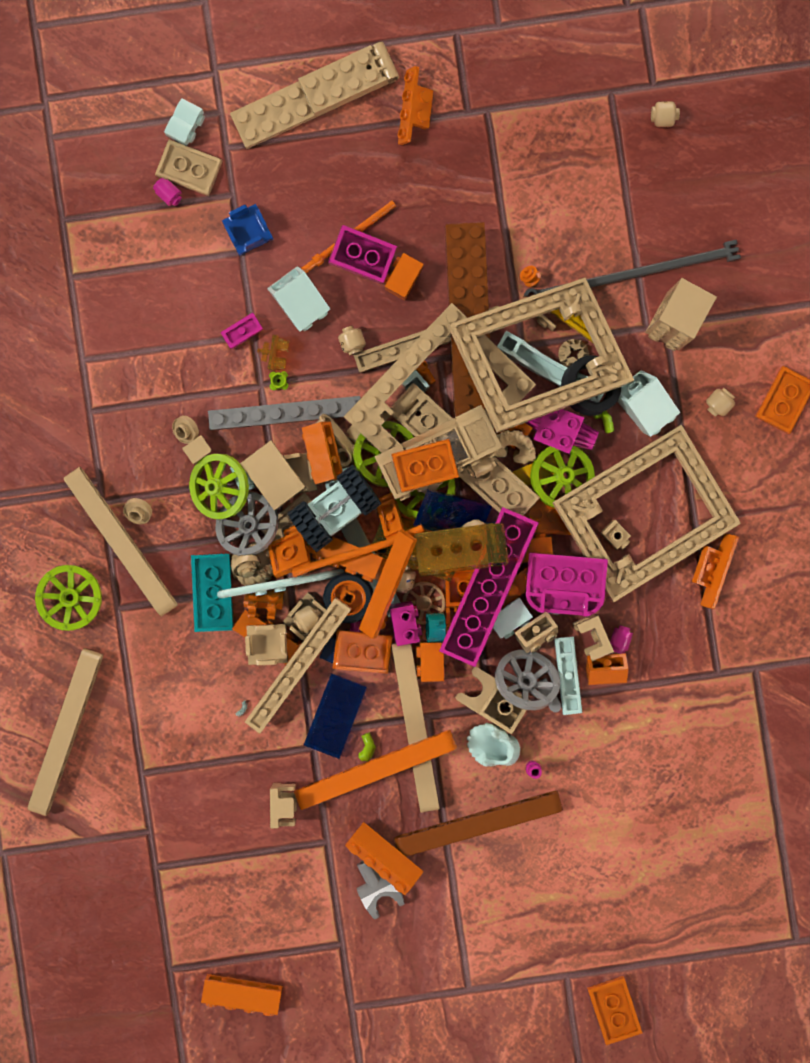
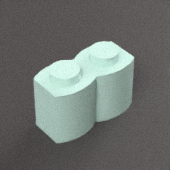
M181 99L166 126L165 135L185 146L192 143L196 136L195 129L197 126H201L205 119L203 109Z

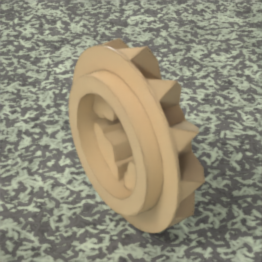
M570 339L561 345L558 357L563 366L568 368L577 361L574 357L567 359L571 353L570 347L574 351L581 350L577 354V359L589 355L587 345L582 340Z

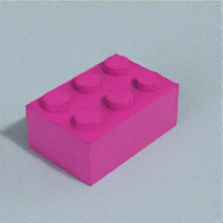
M342 225L328 264L382 284L386 278L397 246Z

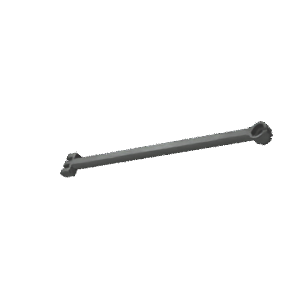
M737 240L724 242V248L586 280L590 288L724 257H726L727 262L741 259V255L733 256L732 253L739 252V247L731 248V246L738 244ZM562 285L541 290L530 288L526 290L524 297H527L529 293L536 295Z

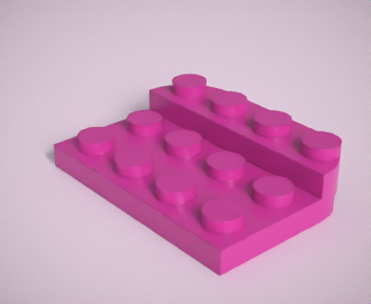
M529 552L526 584L528 603L532 608L541 613L591 616L604 603L608 559Z

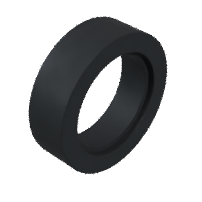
M584 356L571 364L562 376L561 387L576 382L578 372L582 369H587L586 364L599 356ZM622 387L606 392L602 402L593 403L584 400L570 407L582 415H599L615 405L620 397Z

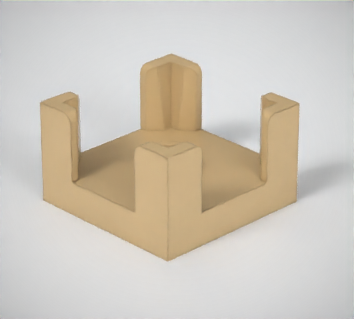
M592 614L572 623L575 630L580 633L592 629L590 633L597 644L584 649L586 656H590L591 661L614 652L598 615Z

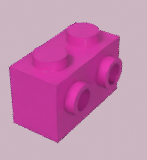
M412 601L391 604L389 610L396 645L401 646L420 642L419 636L422 635L420 624L416 623V617H419L417 606H413Z

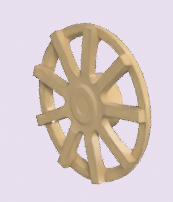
M418 582L414 584L413 588L420 586L421 595L418 596L412 589L408 590L404 594L403 602H406L410 592L416 598V601H412V603L420 610L419 620H416V623L426 625V621H422L424 611L431 613L430 608H433L443 613L445 610V597L441 589L435 584ZM423 585L432 587L427 595L424 594ZM434 589H436L440 596L431 599L430 596ZM442 599V608L432 604V602Z

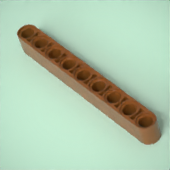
M551 791L394 837L396 849L407 857L563 811L558 791Z

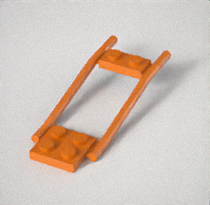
M392 492L378 498L381 505L377 507L386 540L311 562L307 541L298 532L297 528L292 526L283 530L284 537L273 541L268 546L274 576L278 579L292 572L296 578L312 570L392 546L398 531L404 530L398 504ZM421 524L406 532L411 536H415L425 530Z

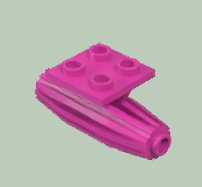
M564 409L525 422L536 431L533 440L570 454L573 446L592 450L599 434L598 431L583 423L584 417Z

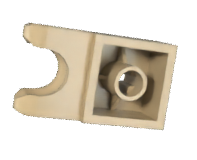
M474 667L472 674L481 682L482 692L477 697H469L463 693H458L455 697L456 700L512 734L526 710L509 703L499 692L495 678L478 667ZM513 693L514 695L522 699V695L520 693ZM507 702L510 709L502 713L500 711V704Z

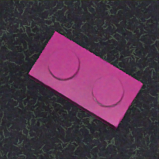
M252 312L220 333L232 350L261 332L263 328Z

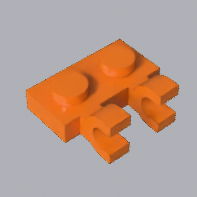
M274 590L267 591V594L258 596L255 593L245 594L244 607L248 608V618H256L257 608H264L268 610L267 619H275L276 609L282 610L284 602V592H275Z

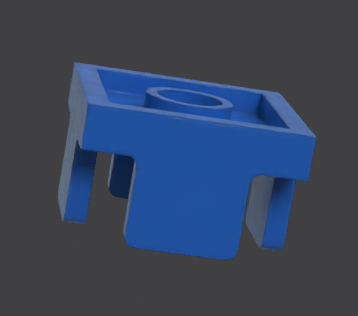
M245 204L229 212L230 217L222 220L239 256L273 240L256 204L247 207Z

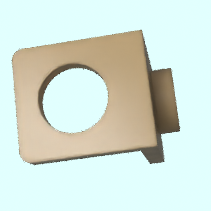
M543 314L536 316L537 322L543 328L548 327L551 331L556 328Z

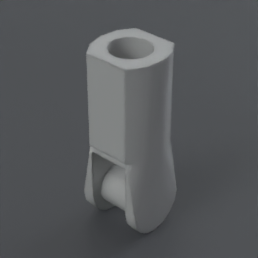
M545 677V678L541 679V680L538 681V682H548V681H547V679H546V677ZM538 689L545 697L551 692V689ZM557 696L549 705L550 710L553 712H558L561 709V703Z

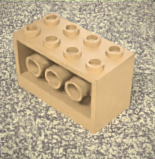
M681 278L666 293L645 333L649 334L648 337L656 342L660 340L665 343L668 349L679 351L696 337L717 296Z

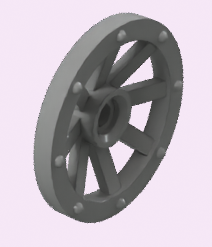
M248 493V515H245L240 510L237 513L240 518L239 522L216 519L215 530L218 541L223 548L234 555H256L265 550L276 536L279 525L277 510H273L261 494ZM235 495L228 500L232 506L237 501L238 496ZM255 501L264 504V507L255 516ZM224 505L219 512L227 511ZM269 512L270 523H259ZM224 526L239 528V530L226 537ZM268 530L265 537L261 539L258 531ZM244 535L239 548L230 544V542ZM253 536L257 544L246 548L250 537Z
M524 650L512 651L500 660L496 668L495 682L499 692L509 703L525 710L543 709L549 706L559 693L560 677L557 669L550 660L537 652L532 653L530 651L526 654ZM516 659H526L524 672L521 671ZM533 661L543 667L535 674L531 672ZM508 663H510L516 676L504 671V667ZM548 672L551 682H537L540 677ZM504 678L516 685L507 687ZM536 689H551V692L545 697ZM516 691L522 692V699L513 693ZM528 693L536 697L538 701H529Z

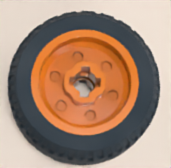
M348 572L333 577L325 587L323 594L325 609L330 606L336 597L352 608L342 623L358 622L365 615L373 595V589L370 583L362 579V576L359 574L353 575ZM347 594L352 595L351 601L345 599Z

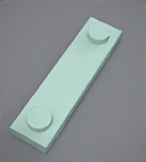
M574 636L555 638L562 714L582 713Z

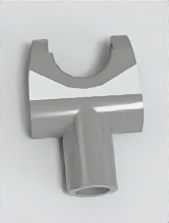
M363 860L357 864L365 884L356 889L364 907L373 919L380 917L376 903L383 896H390L397 901L400 907L405 904L402 893L398 892L392 884L382 879Z

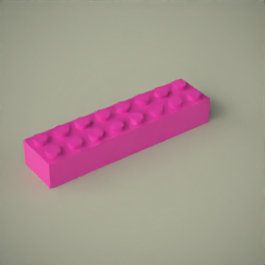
M502 507L495 524H500L501 537L505 544L503 547L505 564L493 566L492 552L488 545L490 543L489 537L439 650L473 667H476L538 526V522ZM495 537L496 551L498 553L497 538Z

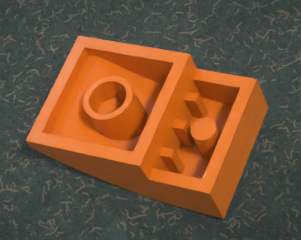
M475 568L445 569L446 630H449Z

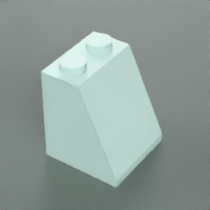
M298 266L267 288L299 332L308 330L315 320L324 318L330 310V307L309 277Z
M640 370L633 376L634 381L632 383L622 386L617 402L639 429L651 437L659 433L661 428L667 423L672 422L680 411L658 378Z

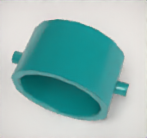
M427 613V642H443L446 636L444 613Z

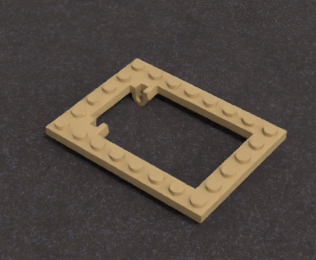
M586 278L451 323L448 326L497 433L634 381ZM557 309L560 310L564 321L568 320L573 314L575 317L580 315L599 354V357L586 364L590 376L508 406L477 337Z
M453 303L445 309L344 416L381 453L400 444L381 426L395 412L385 401L451 333L448 326L451 323L467 318ZM486 335L477 337L491 370L508 385L502 391L508 406L520 402L536 384ZM485 409L484 411H485V413H486V415H487V417H488V419H489V421H490V423H491V425H492V427H493V429H494V426H493V424H492V421H491V419H490V417H489V415H488V413H487V411H486V409ZM458 437L451 445L455 463L467 458V454ZM443 482L428 485L429 488L422 492L429 497Z
M682 425L552 502L584 557L608 559L605 592L611 602L617 601L741 524ZM674 452L713 518L636 565L629 554L622 557L623 559L612 563L587 520L603 511L596 499Z

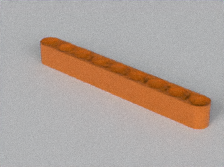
M446 730L294 791V795L300 810H303L457 749V745L451 730Z

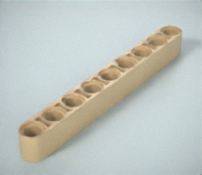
M78 467L65 476L64 481L157 613L162 617L178 606L171 593L84 470Z
M395 643L392 644V651L408 743L411 745L426 739L427 733L411 644L397 646ZM428 760L413 766L421 813L439 810L432 762Z
M84 648L80 654L28 804L29 811L47 816L51 809L103 659V654Z

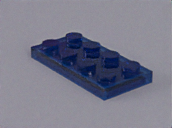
M427 489L413 525L418 526L422 524L425 530L463 538L462 526L472 520H480L485 523L492 506L487 503Z
M331 673L304 746L340 759L367 686Z

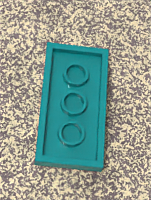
M230 554L191 555L194 632L233 630L232 597L219 598L217 596L218 591L232 588Z

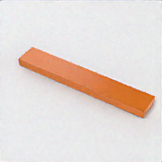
M399 530L359 627L371 639L377 638L417 542L416 538L404 530Z

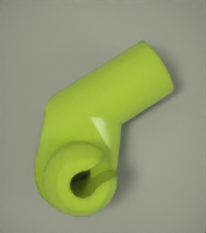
M607 411L593 416L595 419H602L605 433L614 431L612 416Z
M370 732L361 736L365 747L358 754V757L363 762L372 759L376 749Z

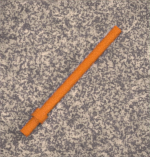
M390 201L354 229L363 232L396 207L395 203ZM334 244L322 253L314 255L312 260L301 267V269L308 273L314 267L322 265L324 260L331 255Z

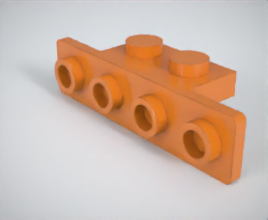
M418 66L407 69L404 76L405 87L402 94L401 121L397 134L399 145L411 142L413 126L428 129L430 125L434 90L418 86Z
M725 533L719 550L708 546L703 547L692 579L693 583L706 587L700 603L701 606L715 609L737 546L738 536Z

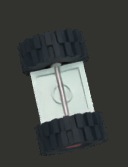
M353 465L336 476L339 481L307 504L303 501L288 512V516L298 532L316 552L333 541L332 535L362 513L368 515L381 505L377 495Z

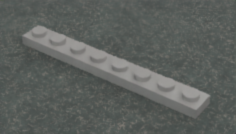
M360 396L208 411L210 430L312 421L319 420L322 414H327L331 418H342L360 400Z

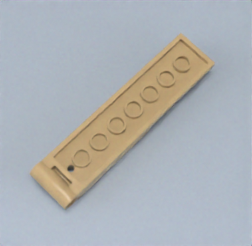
M378 42L373 46L365 47L298 78V82L231 112L230 115L247 150L385 85L391 84L399 79V75L384 42Z
M414 383L390 407L395 411L392 416L415 437L453 419ZM418 411L421 412L420 416H416ZM455 429L435 438V440L438 442L449 439L452 445L458 438ZM493 456L496 467L478 478H475L474 475L470 476L466 469L467 465L463 466L464 471L458 473L459 477L499 513L502 507L524 516L540 498L495 456Z

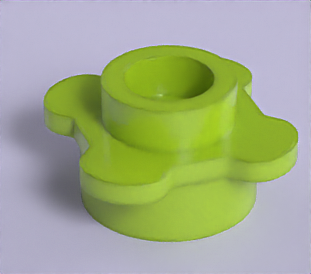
M271 372L269 374L271 390H286L288 388L287 372Z

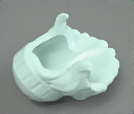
M491 723L475 726L470 730V735L467 737L469 741L467 746L469 752L472 753V757H475L478 763L485 767L496 765L510 766L518 760L521 751L520 744L514 736L507 734L505 730Z

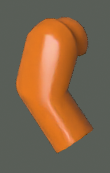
M424 360L416 371L428 385H431L436 380L428 368V363Z

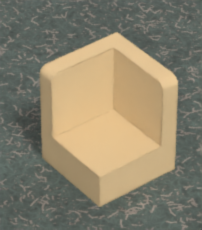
M202 435L182 448L194 465L212 452Z

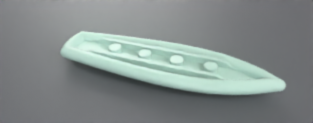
M343 569L298 576L296 578L292 577L220 590L217 592V596L219 598H227L255 593L258 596L267 594V590L274 589L275 592L286 591L288 586L331 579L345 572Z

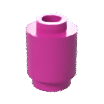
M160 178L153 186L155 194L168 206H176L182 199V192L168 179Z
M619 625V628H614L610 641L614 652L625 654V651H628L633 633H630V628Z

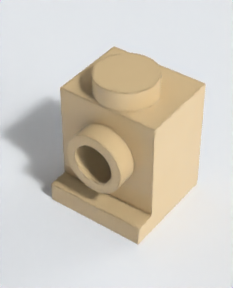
M612 520L600 532L614 549L619 547L624 549L630 543L628 539L631 535L616 520ZM616 532H619L621 535L618 540L614 537Z

